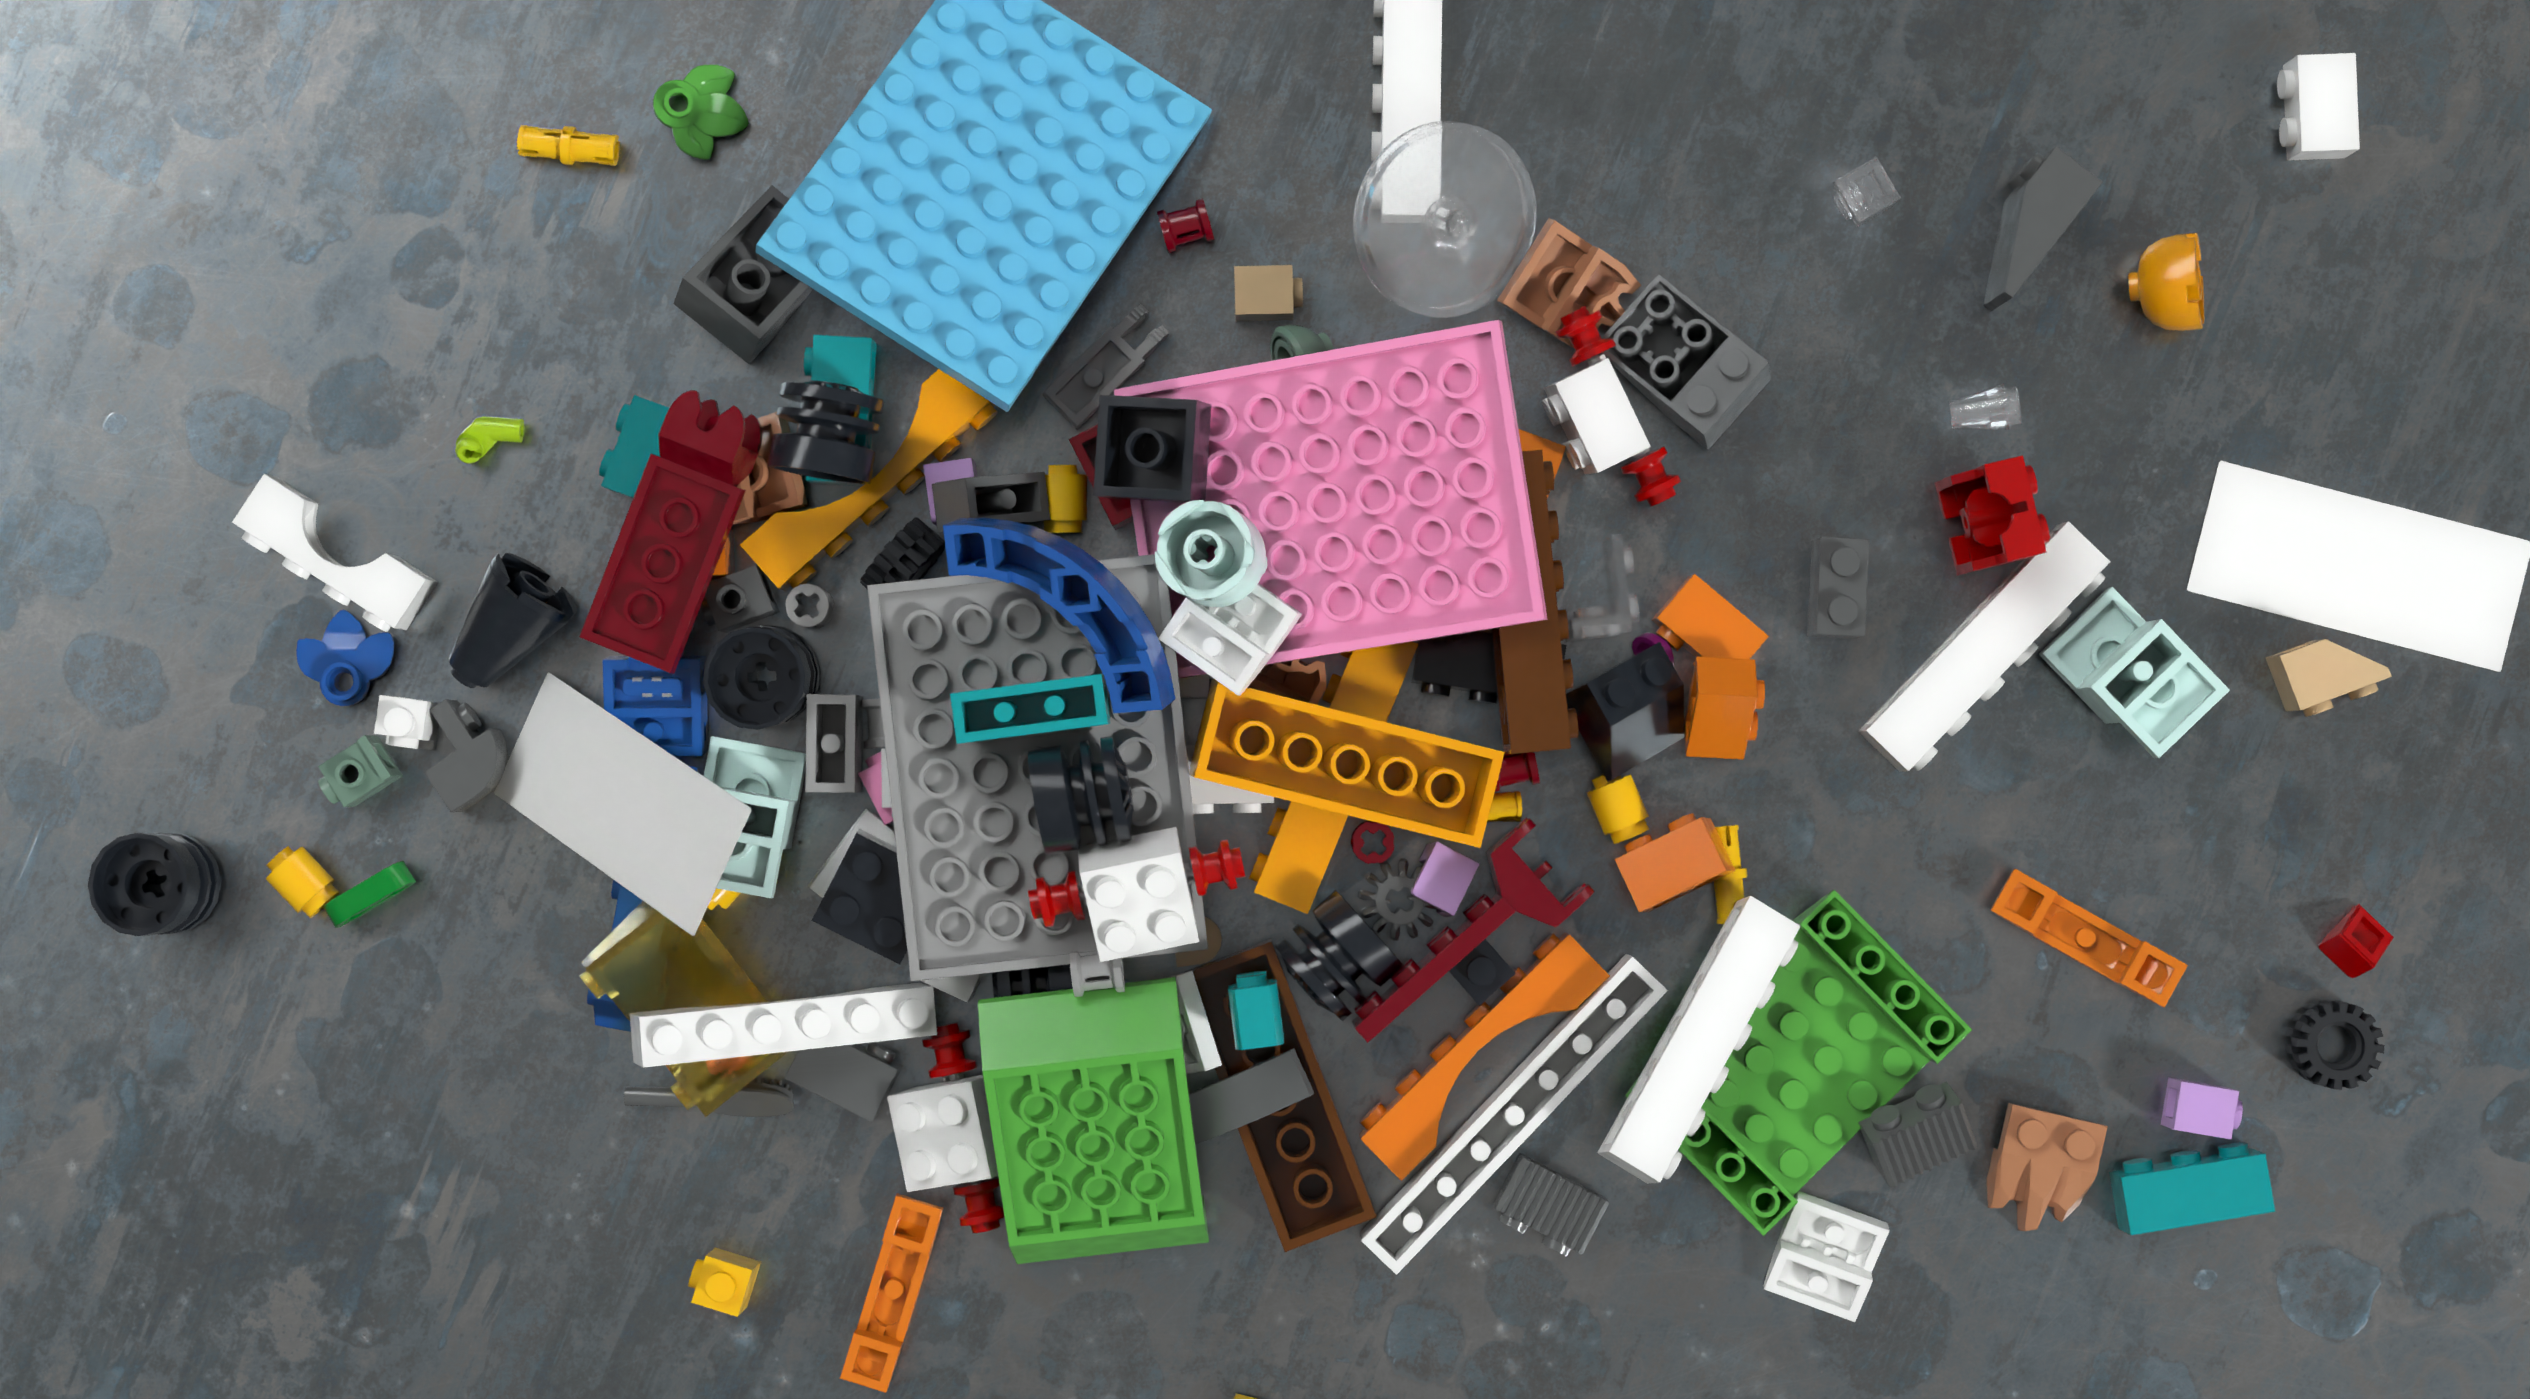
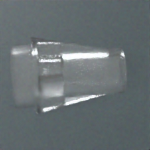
M2004 383L1959 400L1948 401L1952 430L1968 428L2010 431L2011 425L2022 424L2017 386L2004 387Z

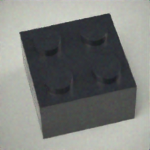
M1100 395L1093 495L1112 499L1181 503L1193 500L1205 501L1212 404L1190 399Z
M858 829L811 921L900 965L907 952L896 847Z

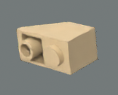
M2327 639L2309 641L2266 657L2285 711L2303 710L2305 717L2333 708L2331 699L2348 693L2350 700H2354L2375 693L2379 690L2376 682L2392 677L2388 667Z

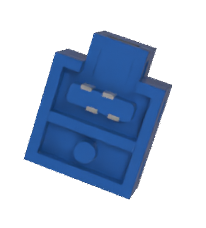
M683 650L675 673L666 672L628 656H609L603 659L604 709L673 756H703L709 750L708 704L703 684L706 656H684Z

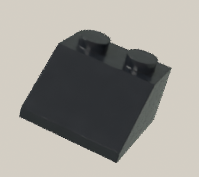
M1660 642L1629 657L1566 693L1567 709H1576L1578 730L1607 782L1684 738V684Z

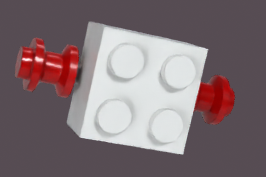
M1584 306L1560 318L1564 327L1555 332L1558 338H1569L1575 349V353L1569 359L1571 366L1573 367L1590 358V361H1588L1589 366L1545 387L1544 390L1547 398L1542 400L1544 410L1553 426L1558 424L1562 426L1569 440L1563 443L1566 446L1565 453L1575 470L1581 468L1584 474L1599 473L1631 456L1637 457L1620 468L1623 474H1635L1640 489L1634 495L1636 501L1641 502L1647 499L1650 507L1675 496L1676 492L1673 486L1680 483L1681 479L1679 475L1667 474L1661 463L1668 453L1665 446L1647 453L1650 451L1649 448L1651 446L1609 358L1606 359L1604 354L1599 356L1600 353L1616 346L1613 339L1602 338L1596 327V324L1602 318L1600 310L1590 314L1587 306Z
M1176 827L1133 835L1132 840L1119 842L1118 839L1107 841V845L1099 846L1098 843L1080 846L1078 859L1082 880L1081 889L1076 870L1068 872L1065 883L1050 886L1044 877L1036 878L1037 889L1028 890L1033 919L1043 918L1045 927L1054 925L1056 915L1070 912L1077 921L1085 920L1084 899V904L1088 907L1100 962L1199 942L1189 889V884H1193L1192 877L1195 879L1198 896L1206 895L1209 884L1224 881L1230 890L1237 889L1236 878L1246 877L1240 847L1230 849L1228 839L1220 841L1218 851L1202 854L1196 846L1188 847L1192 865L1190 867L1189 863H1184Z
M958 1022L936 1026L937 1035L922 1039V1044L925 1048L933 1049L937 1064L928 1070L929 1077H943L944 1082L916 1086L887 1096L907 1192L958 1184L952 1187L954 1195L965 1197L967 1212L959 1218L960 1226H971L972 1233L986 1232L1001 1227L999 1219L1004 1218L1003 1206L996 1205L993 1193L1000 1184L983 1075L964 1078V1073H962L977 1068L976 1060L965 1058L962 1045L971 1037L969 1029L959 1030Z

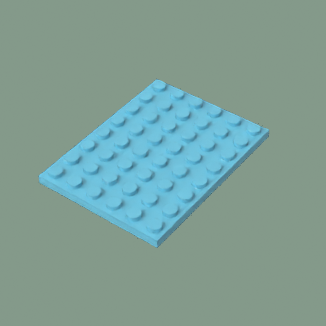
M935 0L756 244L755 252L1008 412L1209 119L1212 109L1041 0Z

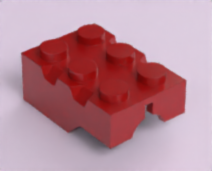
M2023 455L1984 464L1973 470L1954 474L1935 482L1944 520L1961 516L1966 532L1964 535L1949 538L1957 576L2047 553L2045 543L2050 540L2049 528L2045 516L2042 513L2037 514L2033 495L2038 492L2037 479L2032 466H2025Z

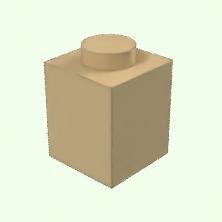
M1292 265L1234 266L1236 321L1293 320V307H1303L1302 278H1293Z

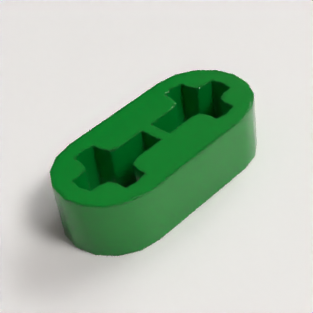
M399 861L325 904L323 908L335 928H338L406 890L416 881L405 862Z

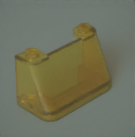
M644 901L581 961L586 971L580 975V978L597 999L606 993L629 1021L630 1013L768 1002L708 927L703 918L696 934L692 936ZM787 1052L665 1066L677 1080L670 1089L684 1107L689 1110L696 1105L704 1116L707 1117Z

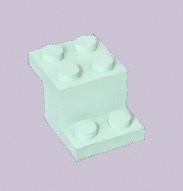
M2113 587L2107 588L2039 653L2046 663L2105 724L2121 723L2153 758H2160L2230 691L2162 619L2146 622Z
M711 736L704 777L752 809L716 887L717 889L774 898L782 851L792 847L806 771V753Z

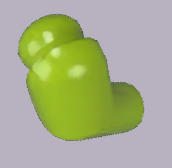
M488 416L476 418L457 438L456 456L462 462L471 464L484 457L498 441L522 443L525 431L524 420Z

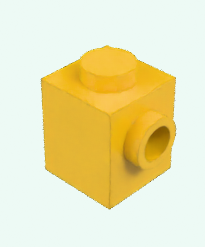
M715 1247L705 1256L704 1260L697 1259L693 1266L688 1287L695 1289L691 1303L738 1317L748 1306L761 1261Z

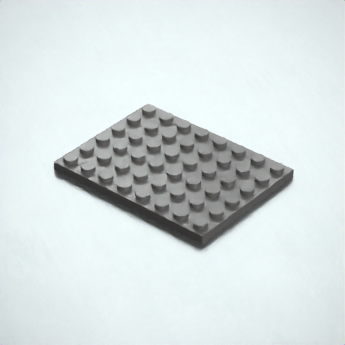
M1155 554L1098 560L1123 583L1136 599L1159 638L1172 618L1169 586L1158 572ZM959 575L867 585L911 981L1070 964V952L1078 951L1080 956L1098 954L1087 905L1085 906L1084 899L1085 920L1077 921L1070 912L1056 915L1054 925L1045 927L1043 918L1033 919L1028 890L1037 889L1036 878L1044 877L1051 886L1065 883L1067 873L1076 870L1080 889L1082 880L1079 870L1078 850L1053 855H1046L1032 794L1028 751L1061 745L1069 766L1079 765L1081 741L1088 740L1093 761L1098 762L1103 761L1100 738L1113 736L1116 748L1123 761L1126 762L1134 804L1131 835L1176 827L1184 863H1189L1190 867H1192L1188 847H1197L1176 651L1160 641L1171 672L1175 700L1163 710L1113 714L1110 694L1106 685L1110 724L956 744L950 693L1103 674L1094 656L1096 652L1077 626H1073L1056 609L1040 599V595L1013 582L1006 583L987 577ZM1114 821L1105 822L1107 841L1118 839ZM1081 826L1080 846L1097 843L1091 826ZM1192 877L1193 884H1189L1196 918L1199 942L1123 958L1208 949L1203 896H1198L1194 877Z

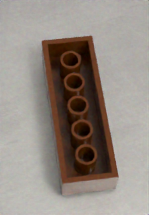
M1542 450L1522 451L1548 620L1491 629L1504 755L1570 749V738H1578L1576 709H1567L1566 690L1573 688L1574 685L1571 659H1562L1561 641L1569 638L1568 618L1566 609L1558 610L1556 592L1564 589L1563 567L1561 560H1553L1551 543H1554V540H1559L1558 516L1556 510L1548 511L1547 495H1549L1550 491H1554V473L1552 462H1543Z
M1272 939L1185 971H1193L1222 1063L1221 1066L1215 1068L1219 1080L1244 1071L1256 1063L1294 1048L1314 1091L1313 1095L1238 1128L1284 1252L1376 1218L1374 1206ZM1266 971L1267 980H1277L1284 1044L1236 1050L1228 986L1237 983L1236 978L1238 974Z

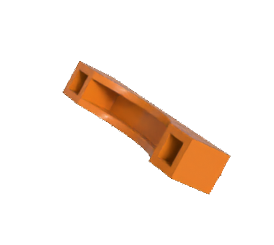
M1564 932L1558 938L1552 933L1542 941L1533 951V954L1538 959L1525 971L1520 967L1514 969L1513 971L1516 974L1500 987L1503 993L1490 1006L1485 1001L1480 1006L1477 1005L1464 1019L1468 1027L1456 1039L1449 1034L1429 1053L1434 1061L1421 1073L1415 1068L1410 1071L1394 1088L1399 1095L1386 1108L1381 1102L1378 1103L1360 1121V1124L1364 1127L1359 1133L1360 1139L1401 1181L1436 1147L1439 1121L1447 1096L1462 1069L1478 1050L1499 1033L1524 1020L1551 1012L1576 1010L1610 977L1570 934Z

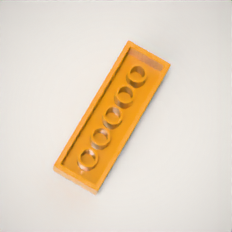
M1212 679L1189 768V775L1481 848L1505 752L1248 687L1238 696L1217 680Z

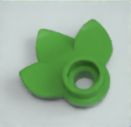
M720 65L697 66L687 74L683 81L670 80L657 89L653 97L654 113L662 124L672 128L675 143L685 154L694 158L709 160L713 152V137L732 136L748 126V118L742 107L731 96L726 95L735 75L732 70ZM677 95L684 98L687 105L686 109L682 112L674 111L669 105L670 97Z

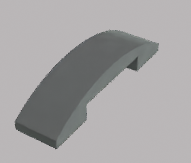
M1293 1048L1256 1063L1244 1071L1190 1092L1195 1144L1242 1127L1313 1095L1314 1091L1295 1049Z

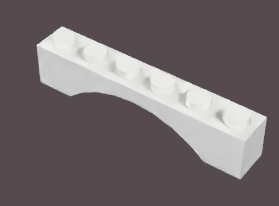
M922 983L874 987L839 994L782 1001L674 1008L630 1013L633 1063L643 1068L937 1035L934 988Z

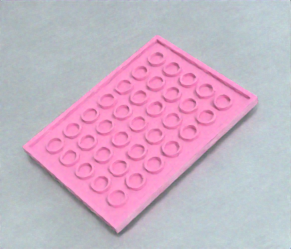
M1488 321L1114 389L1115 396L1190 399L1212 404L1205 501H1217L1229 505L1247 517L1257 527L1265 544L1268 564L1259 584L1302 613L1299 620L1266 665L1548 620L1502 321ZM1130 500L1138 555L1155 554L1159 538L1158 532L1162 522L1174 509L1184 503ZM1210 545L1206 549L1209 555L1206 561L1211 562L1215 558V546ZM1169 587L1173 617L1186 597ZM1176 652L1179 679L1207 674Z

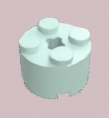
M1189 501L1174 509L1160 526L1157 552L1155 551V563L1160 576L1175 592L1200 605L1224 607L1239 602L1252 592L1267 569L1265 544L1259 530L1247 517L1229 505L1217 501ZM1213 545L1216 547L1214 551L1215 558L1208 562L1206 560L1209 555L1206 549Z

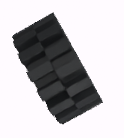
M916 517L908 522L903 530H900L894 539L884 546V550L874 558V562L866 569V573L861 577L860 583L868 589L867 585L920 580L928 573L929 568L936 563L937 558L942 555L945 541Z
M2320 1000L2317 1005L2310 1003L2303 1007L2306 1011L2304 1014L2296 1013L2292 1019L2296 1022L2294 1029L2288 1027L2286 1036L2292 1037L2291 1044H2285L2286 1052L2293 1055V1059L2289 1060L2293 1068L2301 1071L2299 1073L2301 1077L2312 1081L2313 1084L2336 1090H2342V1087L2349 1089L2358 1087L2357 1082L2359 1080L2367 1082L2373 1077L2369 1070L2371 1068L2378 1070L2381 1061L2375 1059L2377 1053L2384 1054L2385 1045L2378 1044L2377 1038L2383 1037L2381 1028L2373 1026L2376 1020L2371 1014L2364 1013V1009L2357 1005L2337 1000ZM2331 1026L2344 1028L2348 1032L2352 1043L2348 1056L2338 1063H2328L2319 1054L2317 1046L2321 1033Z

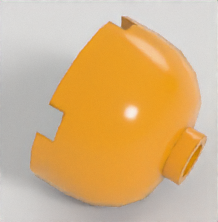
M2197 232L2164 237L2151 244L2140 256L2138 272H2132L2128 275L2130 301H2140L2144 316L2153 325L2166 330L2185 331L2203 329L2204 284L2199 261L2202 260Z

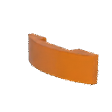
M2015 868L2012 870L1991 907V912L2118 985L2163 1008L2166 1006L2188 967L2187 964L2148 942L2133 937L2058 895V892L2021 871Z
M896 1194L882 1239L883 1244L840 1379L884 1393L887 1392L921 1289L943 1207Z

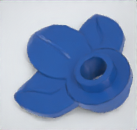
M340 610L329 622L322 641L308 638L297 641V662L304 675L320 682L321 692L329 702L339 706H351L360 702L365 697L370 681L387 672L394 654V641L392 635L386 632L367 637V632L361 622L349 611ZM345 673L350 674L353 678V686L348 691H343L339 687V679Z

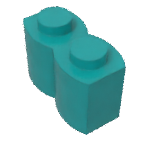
M1266 971L1238 974L1236 978L1237 983L1228 986L1235 1049L1246 1050L1284 1044L1277 980H1267Z

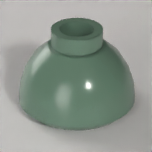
M1300 325L1277 327L1270 341L1272 361L1334 350L1327 334L1323 332L1316 334L1311 329Z

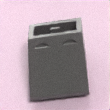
M1659 274L1602 337L1613 339L1616 346L1601 354H1604L1606 359L1609 358L1611 364L1673 423L1707 450L1711 448L1771 380L1770 366L1766 359Z

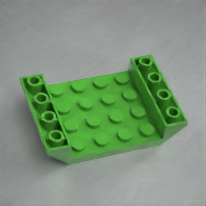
M1835 890L1830 891L1792 920L1801 926L1794 937V940L1798 942V947L1788 964L1784 967L1779 965L1771 979V982L1775 983V989L1768 1002L1761 1009L1756 1007L1748 1021V1024L1752 1026V1031L1747 1041L1739 1051L1733 1049L1724 1066L1729 1068V1072L1724 1083L1715 1094L1709 1092L1701 1109L1705 1110L1706 1113L1700 1127L1691 1137L1686 1134L1678 1149L1763 1236L1798 1203L1793 1196L1861 1129L1858 1122L1871 1117L1874 1110L1886 1105L1929 1061L1938 1064L1972 1031L1958 1014ZM1637 1080L1634 1082V1084L1631 1086V1088H1630V1089L1628 1090V1092L1625 1094V1096H1626L1627 1098H1628V1096L1630 1095V1093H1631L1633 1087L1635 1086Z
M1176 977L1125 983V992H1117L1115 988L1084 991L1081 997H1075L1073 989L979 999L978 1018L982 1072L1008 1243L1016 1263L1023 1264L1208 1243L1209 1234L1198 1168L1182 1043V1024Z

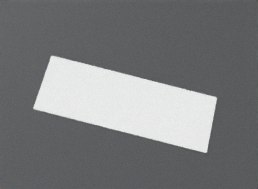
M2219 461L2187 591L2500 672L2530 558V541Z
M549 672L544 679L507 762L503 776L494 791L495 795L692 936L696 934L752 810L730 793Z

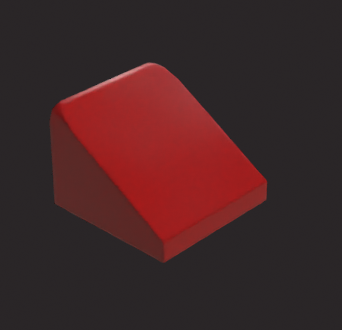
M2357 904L2324 937L2318 947L2348 977L2356 978L2376 966L2394 937L2360 904Z

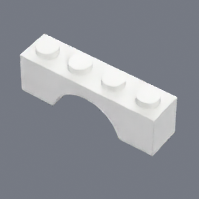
M263 474L232 521V523L245 530L241 538L264 553H267L272 548L286 557L282 565L296 575L307 580L310 574L323 581L326 585L322 591L339 603L347 606L352 600L366 610L362 617L385 632H388L390 627L407 630L438 582L399 556L388 553L361 566L346 567L336 562L324 550L317 535L316 515L318 503L283 480Z

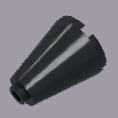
M505 553L502 558L497 554L488 566L448 658L453 668L451 673L454 678L469 688H475L476 686L488 687L572 619L577 609L570 594L563 587L557 593L545 583L550 575L526 559L511 553Z

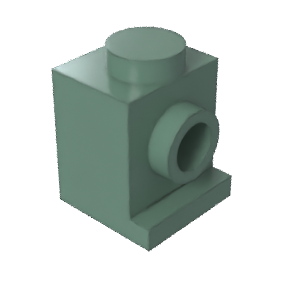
M375 735L362 736L356 743L318 766L324 777L318 780L322 792L331 803L336 804L340 801L343 807H355L403 777L380 738ZM349 765H354L359 773L357 780L353 783H350L345 775V770Z

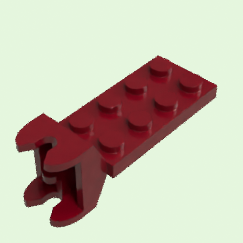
M695 390L686 391L672 403L658 434L660 457L650 454L579 636L582 639L669 673H675L745 494L746 490L737 486L752 472L762 443V427L757 417L751 414L744 419L742 411L734 405L720 415L717 401L710 399L701 403L699 392Z
M1526 817L1486 851L1496 894L1491 898L1485 894L1479 896L1462 912L1467 920L1454 931L1449 926H1446L1426 944L1431 952L1418 963L1412 958L1408 959L1403 964L1404 966L1391 977L1394 984L1380 996L1374 990L1365 997L1366 1001L1363 1004L1356 1005L1354 1010L1357 1017L1352 1022L1354 1028L1367 1043L1515 912L1556 928L1595 892L1589 884L1583 883L1559 902L1540 881L1553 868L1548 861L1545 860L1532 871L1512 848L1536 826L1530 818Z

